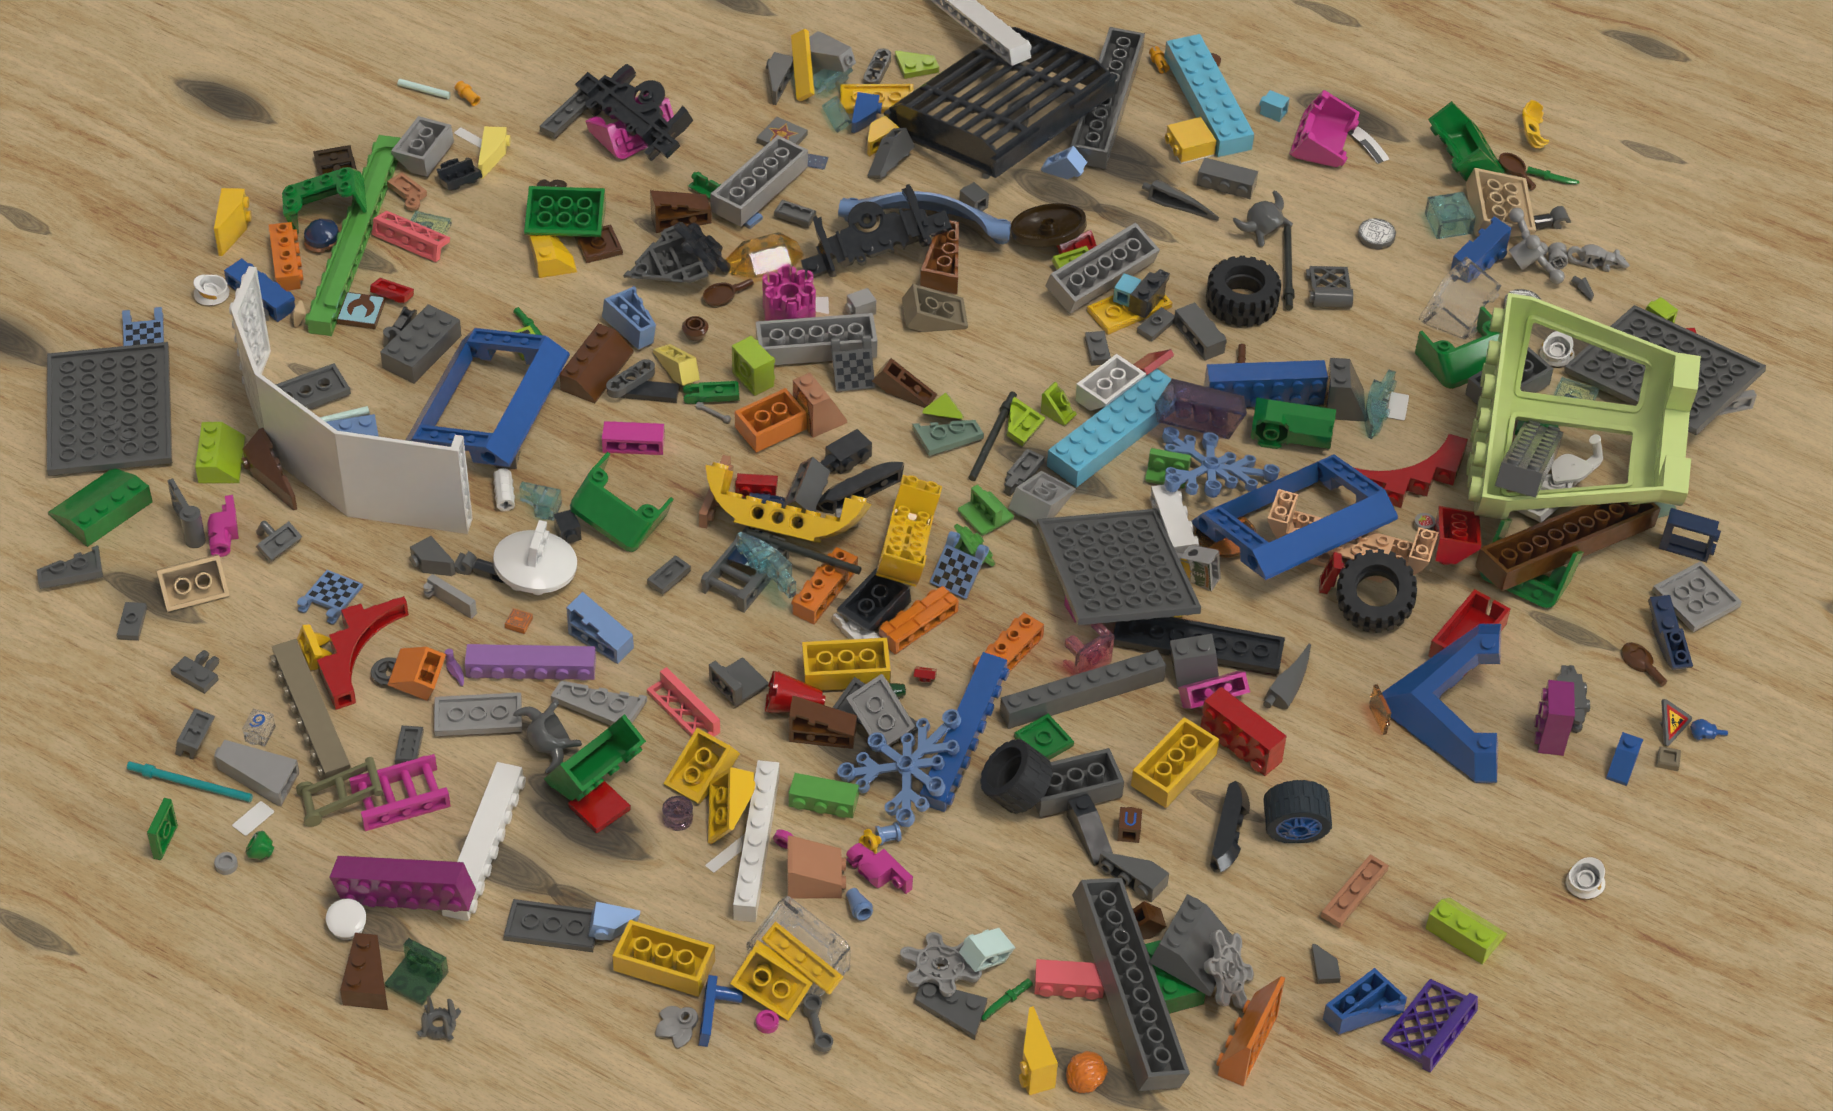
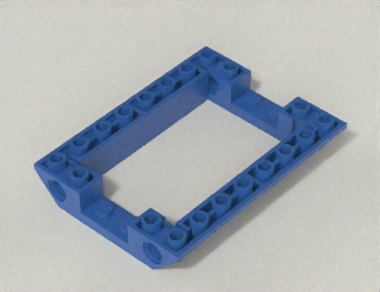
M474 328L461 341L408 434L406 441L451 447L455 435H461L464 437L465 451H469L473 463L510 467L569 358V352L545 335ZM496 350L523 353L526 364L530 366L493 433L435 426L473 357L491 361Z
M1333 454L1210 509L1194 518L1192 524L1215 542L1228 538L1240 547V561L1267 580L1397 520L1398 515L1385 489ZM1318 480L1330 490L1343 485L1356 495L1355 504L1271 542L1266 541L1237 519L1274 502L1278 489L1294 493L1318 482Z

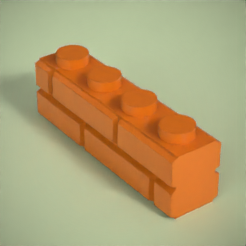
M944 586L937 590L933 589L921 601L916 600L909 609L900 611L894 619L882 623L879 628V637L887 638L888 649L893 654H897L957 613L958 598L952 593L950 594Z

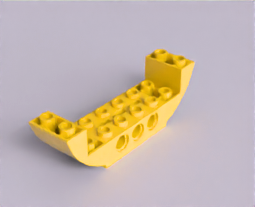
M715 462L712 463V466H705L707 480L717 502L727 513L735 518V523L821 543V539L834 537L855 526L871 507V504L866 503V498L851 495V499L845 498L840 518L827 514L825 518H821L822 513L806 510L804 514L801 513V508L786 505V508L783 509L781 508L782 504L766 500V504H763L762 499L746 496V499H742V494L729 491L734 472L728 470L729 466ZM763 509V517L759 518V511ZM780 514H783V521L779 523L778 517ZM802 518L803 526L799 528L798 521Z
M912 475L902 476L876 571L877 576L916 587L925 566L927 557L925 553L933 517L942 490L941 485L933 481L920 480Z

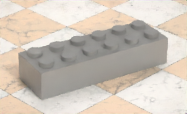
M777 135L710 194L711 212L742 226L808 167V150Z
M1135 222L1051 273L1045 287L1066 311L1071 314L1115 287L1124 273L1132 276L1154 263L1160 249Z
M873 313L756 322V339L775 358L774 365L833 361L830 341L832 338H839L840 351L863 349L862 336L864 335L871 336L872 358H877V335Z

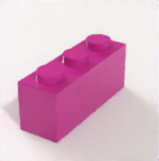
M604 421L602 433L603 453L663 455L665 442L664 424Z
M1236 671L1178 687L1183 708L1192 709L1204 705V701L1220 687L1224 688L1234 697L1250 693L1246 672Z

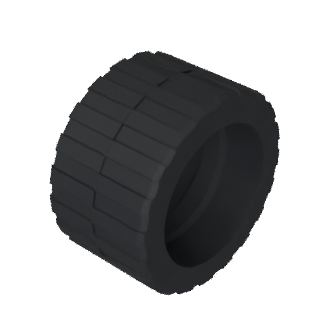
M1021 739L1010 740L999 746L986 761L980 778L981 789L985 795L1010 813L1026 812L1028 809L1033 808L1046 794L1053 775L1051 762Z

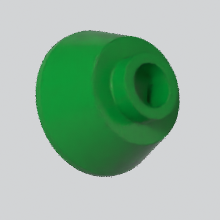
M257 831L246 847L247 857L263 860L265 857L269 858L274 850L273 840L265 831Z

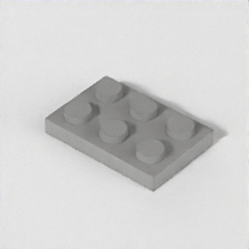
M883 674L846 697L868 734L882 733L888 746L899 741L905 733H911L917 729Z

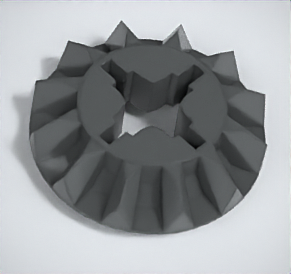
M382 658L372 666L371 676L374 682H378L381 686L388 684L390 676L386 674L387 668L392 673L397 658Z

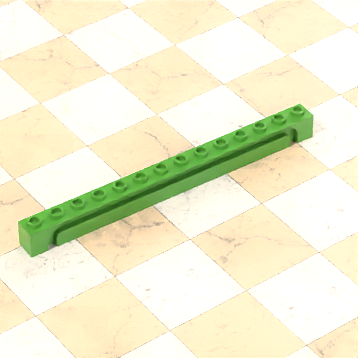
M378 135L376 142H373L372 153L368 155L367 166L362 171L365 183L367 212L363 213L353 195L352 205L348 206L347 218L343 219L342 230L338 232L336 246L333 245L331 259L327 260L326 272L322 273L321 284L317 286L315 300L311 301L310 313H307L305 317V324L308 325V330L311 334L333 335L337 324V317L346 293L351 288L370 238L373 219L378 216L389 188L387 181L393 177L399 160L392 155L391 150L401 139L400 137Z

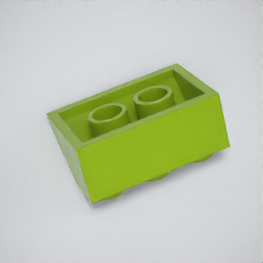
M202 422L195 465L198 483H240L241 458H243L242 449L245 447L246 439L244 434L224 422Z
M1452 898L1441 899L1429 913L1425 928L1482 965L1507 935L1505 931Z

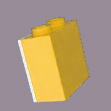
M1201 117L1167 125L1165 141L1180 164L1215 155L1216 139Z

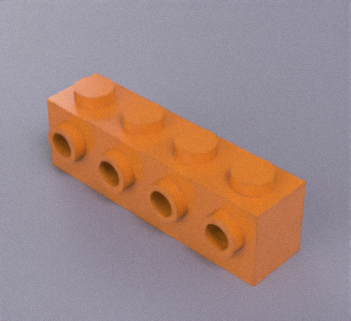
M292 222L269 224L276 282L286 291L301 289L300 281H304L302 269L298 270L299 267H302L301 257L296 255L300 254L299 242L295 243V241H298L297 229H293Z
M838 547L828 554V556L858 566L857 556ZM825 563L821 567L818 566L814 576L807 580L801 592L793 597L791 603L793 605V615L815 625L855 573Z
M1023 612L1019 618H1015L1006 631L1004 630L1000 633L998 639L993 644H989L985 653L1007 659V668L1011 672L1043 638L1044 624ZM980 656L973 662V673L980 660Z

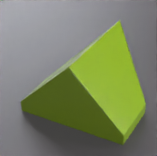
M1053 382L1042 393L1040 413L1063 426L1077 415L1076 411L1072 410L1064 390L1058 386L1057 382Z
M944 393L923 409V414L925 415L930 414L964 420L963 414L947 393Z

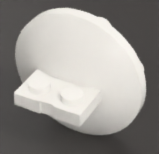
M539 520L536 530L513 533L501 540L496 546L493 557L494 569L499 578L515 591L533 593L534 595L553 592L566 586L576 573L577 557L573 548L562 538L549 533L550 531L546 530V521Z

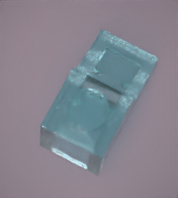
M521 482L519 487L520 501L526 502L534 508L535 517L554 521L553 514L558 513L562 504L561 490Z

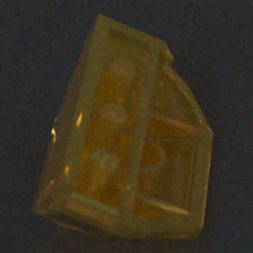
M777 232L743 241L725 260L731 265L729 270L731 275L758 278L764 274L769 275L770 272L777 273L779 267L782 268L784 264H790L791 269L792 266L794 267L802 259L804 254L796 240Z

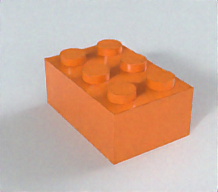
M784 388L736 410L735 428L757 453L806 430L807 412L792 394Z

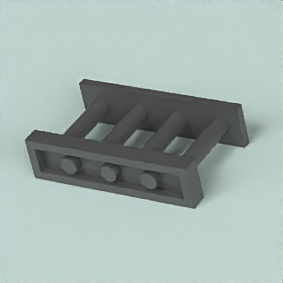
M746 526L742 532H738L733 543L701 578L702 593L706 594L714 586L736 597L737 610L743 613L746 612L789 559V551L778 548L755 575L749 576L731 567L730 564L733 561L729 560L728 557L746 537L747 530L751 529L750 526ZM723 573H726L747 583V585L739 590L718 579Z

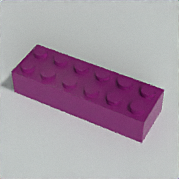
M337 856L329 877L340 899H353L362 906L369 907L380 906L409 908L413 910L430 909L433 911L469 912L476 892L464 862Z

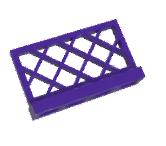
M1429 979L1382 1039V1044L1421 1063L1422 1069L1431 1073L1478 1011V996L1472 993L1466 996ZM1433 988L1440 991L1441 995L1429 997L1428 992ZM1456 999L1461 1002L1459 1005L1449 1007L1447 1000ZM1444 1002L1445 1008L1433 1010L1431 1003ZM1418 1005H1428L1429 1011L1417 1013L1416 1007ZM1447 1014L1448 1019L1447 1021L1437 1022L1435 1016ZM1432 1017L1433 1023L1421 1025L1419 1018ZM1416 1020L1417 1026L1405 1028V1021ZM1436 1030L1437 1034L1435 1036L1425 1038L1423 1031ZM1420 1032L1421 1039L1409 1041L1407 1034ZM1404 1035L1405 1042L1399 1043L1391 1040L1394 1036ZM1424 1045L1425 1049L1419 1054L1413 1051L1411 1047Z

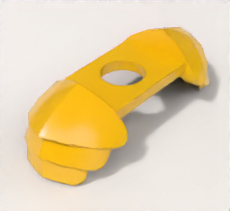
M1530 100L1522 110L1525 137L1533 148H1542L1549 143V140L1540 136L1539 124L1543 122V106L1535 100ZM1529 125L1534 128L1535 132L1529 128Z

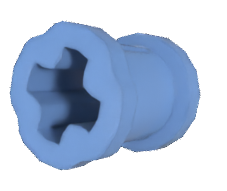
M898 822L885 827L875 826L876 836H880L882 840L879 845L893 840L901 841V831Z

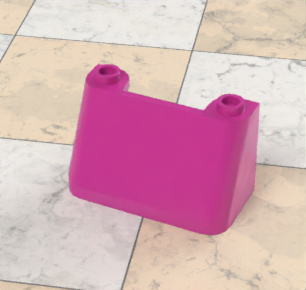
M1323 90L1305 109L1289 154L1296 159L1336 168L1343 166L1348 158L1346 156L1347 152L1343 150L1348 132L1351 129L1355 130L1358 126L1360 112L1326 90Z
M637 96L635 98L636 103L641 104ZM665 97L659 107L663 111L662 117L668 122L674 114L669 98ZM597 116L585 121L589 132L617 158L624 159L647 148L638 134L630 136L626 126L620 121L606 125L604 119Z

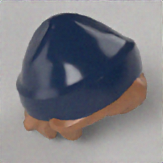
M316 219L305 228L304 245L312 252L324 253L326 249L330 250L336 244L340 229L332 220Z

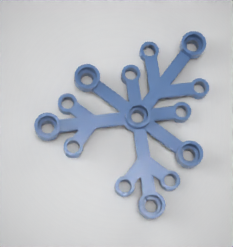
M1166 427L1163 430L1162 439L1166 443L1165 451L1188 454L1201 463L1200 467L1191 471L1168 467L1165 472L1164 486L1169 492H1176L1181 484L1188 481L1185 489L1186 493L1190 495L1197 494L1199 486L1196 483V477L1207 473L1204 491L1210 498L1217 497L1221 491L1222 484L1216 480V474L1224 479L1225 486L1231 489L1236 488L1238 479L1245 483V489L1248 491L1257 489L1258 482L1246 474L1262 476L1267 482H1273L1279 476L1280 469L1273 464L1265 465L1264 469L1252 468L1256 462V458L1252 455H1245L1243 459L1236 462V455L1232 452H1226L1219 458L1215 457L1214 448L1217 447L1219 437L1214 433L1207 432L1203 434L1201 443L1203 448L1206 449V457H1204L1195 450L1196 438L1194 436L1186 435L1184 441L1178 438L1179 431L1176 428Z
M955 709L945 711L942 716L944 723L928 739L927 732L930 730V723L926 718L919 719L916 722L918 749L913 754L912 747L916 741L911 733H905L901 737L903 755H900L887 745V741L882 733L876 732L871 734L868 738L870 748L875 752L884 753L895 763L879 765L866 752H861L856 757L861 767L854 768L853 764L849 762L841 764L837 770L840 779L844 782H851L855 777L864 776L858 779L856 784L859 785L860 793H866L870 789V783L879 774L898 771L902 775V790L885 804V810L890 816L896 815L899 825L903 827L912 826L915 821V815L911 810V801L920 812H924L929 808L928 800L911 790L912 775L926 785L932 796L938 797L944 793L946 786L942 778L937 776L931 778L919 769L925 767H933L935 770L942 769L945 766L942 756L935 755L932 758H920L925 754L948 752L950 755H955L960 751V746L956 740L936 744L950 729L959 727L961 717L958 711Z

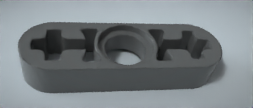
M881 48L875 52L864 74L863 84L881 83L891 63L890 50ZM875 67H880V68H882V69H881V70H874L873 68H875Z
M643 359L610 379L606 384L608 396L620 398L655 375L654 362L649 359ZM630 376L636 378L633 381L626 380V378Z

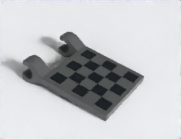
M862 336L863 349L840 351L839 338H832L830 341L836 392L875 388V383L872 382L874 379L871 336Z

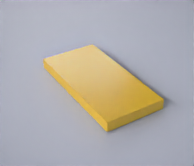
M840 84L841 114L854 113L858 92L880 95L879 103H882L881 114H884L889 107L914 91L913 84Z
M1114 295L1087 306V312L1109 335L1149 318L1161 307L1165 310L1172 308L1173 302L1165 295L1150 314L1143 318L1130 312L1129 307L1114 302Z

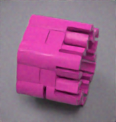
M784 264L782 268L779 267L777 273H769V282L768 275H763L762 290L765 321L816 317V289L813 285V273L811 271H807V280H805V270L797 272V269L792 266L790 275V264Z

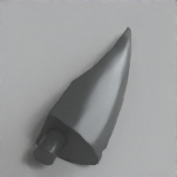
M1159 179L1152 184L1144 182L1142 186L1143 190L1149 192L1148 200L1159 205L1216 221L1219 220V217L1203 204Z
M1310 643L1298 659L1281 673L1269 688L1263 700L1266 708L1271 706L1280 709L1289 708L1306 673L1311 649Z

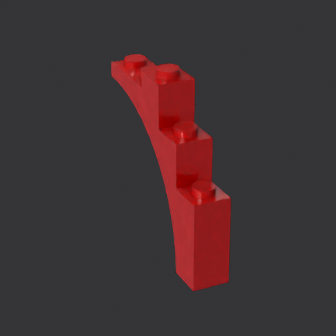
M1448 434L1443 445L1433 455L1418 464L1406 468L1387 471L1355 469L1385 489L1392 505L1401 508L1408 491L1427 497L1433 480L1453 486L1466 451L1468 439Z
M404 596L373 605L366 609L360 603L341 610L343 624L346 629L329 634L331 649L334 654L317 659L319 674L335 710L356 703L352 685V673L356 659L365 644L377 632L390 623L409 615L407 601Z

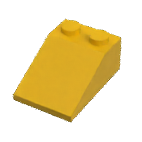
M221 188L214 224L219 256H223L247 230L248 222L252 220V212L248 210L249 197L246 196L245 189Z
M696 728L663 784L700 804L709 794L710 781L732 767L740 753L732 746Z
M730 767L710 781L709 844H713L734 829L755 790L754 772Z
M757 940L733 976L730 984L789 1021L813 984V981L776 951Z
M1034 1006L1029 1007L1023 1060L1020 1062L1021 1074H1019L1022 1088L1026 1087L1028 1094L1033 1095L1055 1088L1058 1062Z

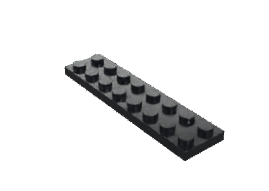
M1161 617L1116 622L1112 645L1150 652L1158 650L1161 654L1170 655L1171 640L1212 634L1217 664L1278 675L1285 637L1175 617Z

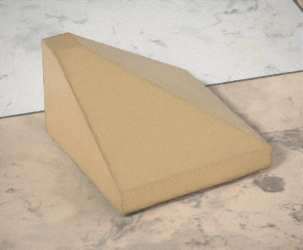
M299 300L291 312L293 324L296 328L306 316L301 300Z

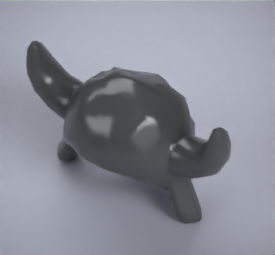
M1275 190L1272 192L1275 203L1268 201L1255 203L1248 210V222H1242L1237 218H1233L1234 224L1241 231L1256 233L1260 247H1263L1265 244L1263 236L1269 234L1280 225L1293 226V223L1283 216L1284 200Z
M557 699L552 701L544 713L529 706L520 708L513 714L515 717L527 716L532 720L527 729L530 745L540 753L551 754L552 762L545 770V773H551L563 762V749L582 745L581 740H570L565 728L554 713L559 704Z

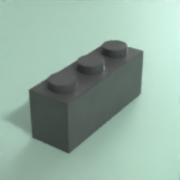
M1204 157L1198 171L1197 186L1251 199L1257 185L1258 171Z
M1194 302L1175 310L1174 325L1205 361L1225 353L1227 343L1225 335L1216 328L1215 323L1205 315L1202 308H1199Z
M814 457L801 463L782 508L785 509L786 505L801 508V513L804 514L806 510L816 512V506L822 496V491L828 483L827 479L830 470Z

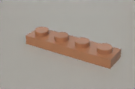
M723 455L720 464L729 466L728 470L733 471L734 466L731 465V456ZM710 487L699 511V527L706 529L710 521L713 522L715 518L716 506H720Z
M1370 854L1323 909L1321 917L1340 928L1388 871L1389 865Z

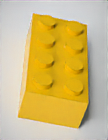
M887 638L802 642L804 683L820 690L846 689L854 677L867 684L881 674L890 683L891 669Z
M1183 717L1133 769L1131 786L1164 808H1167L1217 755L1219 739Z
M629 920L612 955L613 971L699 997L715 963V945Z

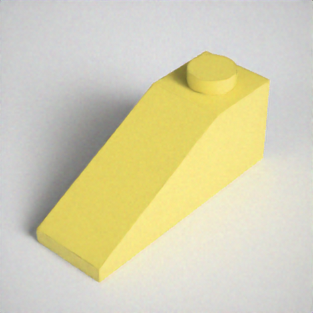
M484 126L478 169L481 170L483 177L479 179H483L506 154L507 146H510L511 136L507 135V127Z
M671 344L653 349L654 355L673 381L686 386L700 380L696 357Z

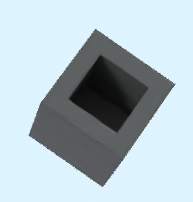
M973 182L960 190L959 201L984 211L988 208L989 194Z

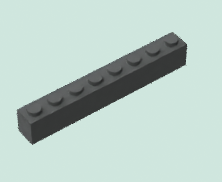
M1158 650L1017 692L1001 697L1000 715L1007 728L1011 729L1033 722L1048 713L1050 716L1163 682L1166 664Z

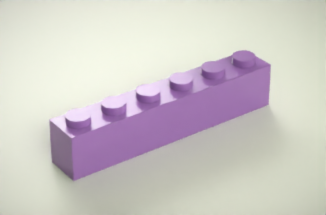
M467 644L465 657L466 678L595 680V646Z

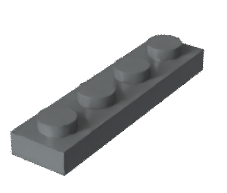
M578 90L539 126L540 132L556 138L587 109L585 102L589 97Z

